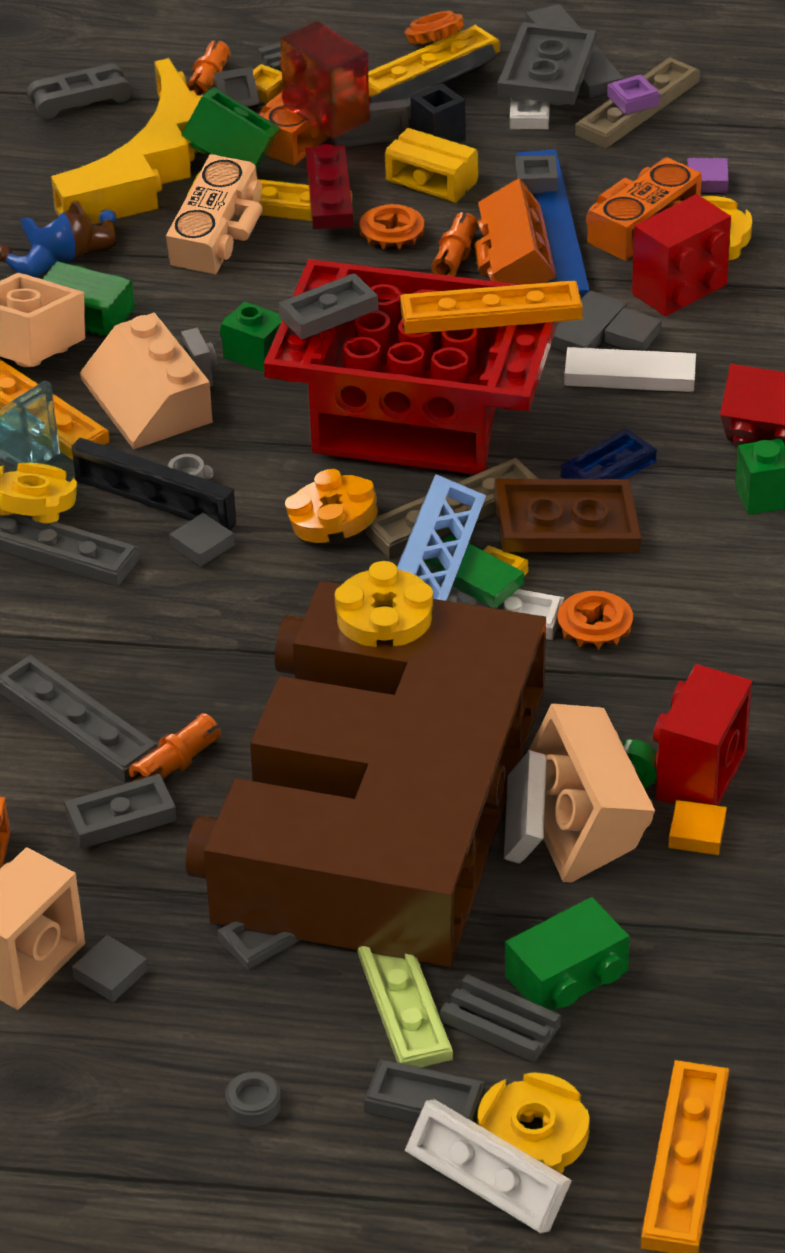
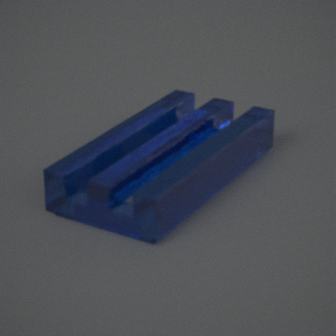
M625 428L561 465L560 477L562 479H626L656 461L657 449Z

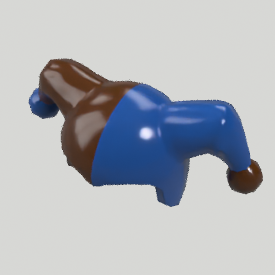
M76 201L72 202L69 209L61 213L55 221L45 226L38 227L28 217L20 219L22 229L31 245V249L27 256L22 257L14 255L9 246L1 244L0 261L6 262L17 273L38 278L53 264H56V261L71 263L82 257L85 253L108 250L116 245L117 234L114 228L116 214L111 210L102 211L99 214V221L102 224L100 227L91 222L90 216L83 210L79 202Z

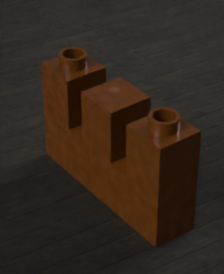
M319 581L304 618L286 615L281 622L275 646V669L280 673L295 675V678L278 677L251 739L252 781L235 778L218 818L199 815L195 819L187 844L186 872L188 876L206 879L210 923L226 926L236 921L244 923L245 930L277 935L284 931L292 933L295 939L353 950L366 946L370 947L371 953L405 959V954H410L417 957L418 962L452 968L506 807L508 775L522 759L545 690L546 617L433 599L431 625L421 637L408 644L393 646V639L386 641L377 640V647L365 646L349 639L339 629L335 610V591L342 584Z

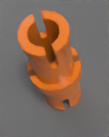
M216 41L209 43L204 56L198 58L193 66L194 73L187 83L189 91H195L196 95L199 96L201 92V95H203L214 85V73L223 72L221 70L230 57L231 51L226 43L219 41L217 46Z
M463 212L455 216L450 230L444 233L439 241V252L431 264L433 274L445 275L447 270H449L447 276H456L461 261L465 260L471 252V240L479 228L478 220L475 216L467 213L463 223H461L464 217Z
M202 713L176 734H166L159 740V747L129 767L130 777H134L140 772L142 775L133 781L160 774L164 780L177 769L184 771L191 766L194 756L221 738L220 728H216L211 733L208 732V730L217 725L216 721L208 714Z

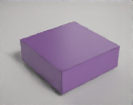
M641 74L607 84V96L625 115L660 105V93Z
M687 158V166L702 173L701 193H728L727 158Z

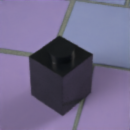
M442 83L410 96L411 129L455 143L466 140L465 99Z

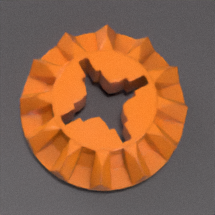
M453 11L433 13L413 21L404 33L409 43L414 45L436 42L437 40L455 35L464 27L463 17L461 14H454Z
M398 204L375 207L367 211L361 217L359 223L360 237L367 239L370 246L380 244L383 250L388 247H395L400 250L404 244L409 246L415 245L416 239L423 237L424 219L422 215L410 207Z
M584 591L574 594L561 604L557 614V626L562 628L564 639H576L579 648L590 643L594 644L599 650L605 642L617 646L621 637L630 636L633 623V612L629 604L621 597L605 591ZM603 615V622L598 621L595 625L587 624V622L592 623Z

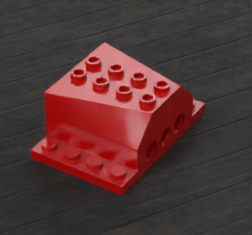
M308 259L292 297L354 273L378 295V310L301 339L282 320L264 361L265 378L279 379L286 382L308 383L312 453L474 475L485 471L496 407L506 410L530 411L558 322L405 334L400 307V295L521 284Z

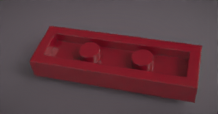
M323 144L318 147L305 148L313 230L353 227V211L345 145Z

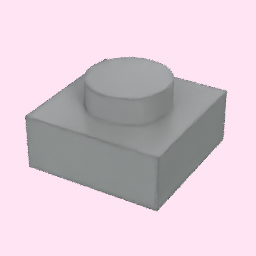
M198 328L181 331L183 349L210 381V387L213 386L212 368L217 367V357L213 344L211 342L205 343Z

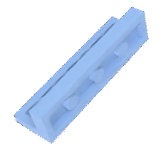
M435 474L397 568L414 575L417 574L419 578L432 587L433 599L446 601L486 495ZM446 497L468 505L471 509L454 513L447 503ZM449 527L457 540L443 543L435 530ZM438 557L445 571L431 573L423 560Z

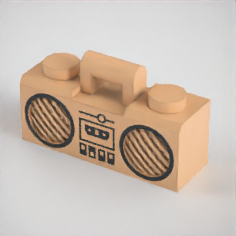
M209 155L166 234L171 266L216 275L224 259L228 260L231 256L233 239L248 240L263 211V207L258 203L261 198L262 183L257 180L256 165L248 161Z

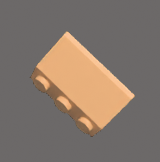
M155 312L137 316L130 321L115 325L80 372L83 383L133 450L213 423L210 381Z
M551 703L529 750L546 755L543 840L562 881L572 883L635 849L646 828L651 824L655 809L605 709L602 707Z

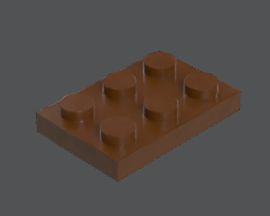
M495 479L493 495L503 552H640L642 537L629 479Z

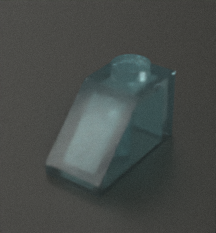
M46 380L0 408V457L17 467L18 463L26 462L43 464L60 453L51 383Z

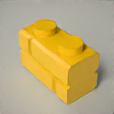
M407 128L398 137V140L395 139L386 148L387 182L400 186L404 185L409 189L457 203L465 195V192L469 191L477 183L478 151L466 145Z

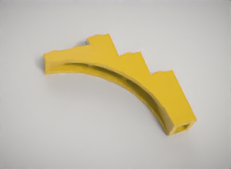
M169 58L154 61L157 95L160 100L156 112L147 125L128 143L109 155L83 167L51 176L54 206L58 216L66 212L71 203L76 201L79 202L83 210L90 216L93 224L100 223L99 214L104 210L113 211L116 214V219L158 209L157 193L162 192V184L191 177L190 161L195 160V153L198 151L192 148L190 141L181 135L202 95L197 96L195 91H189L183 72H177Z

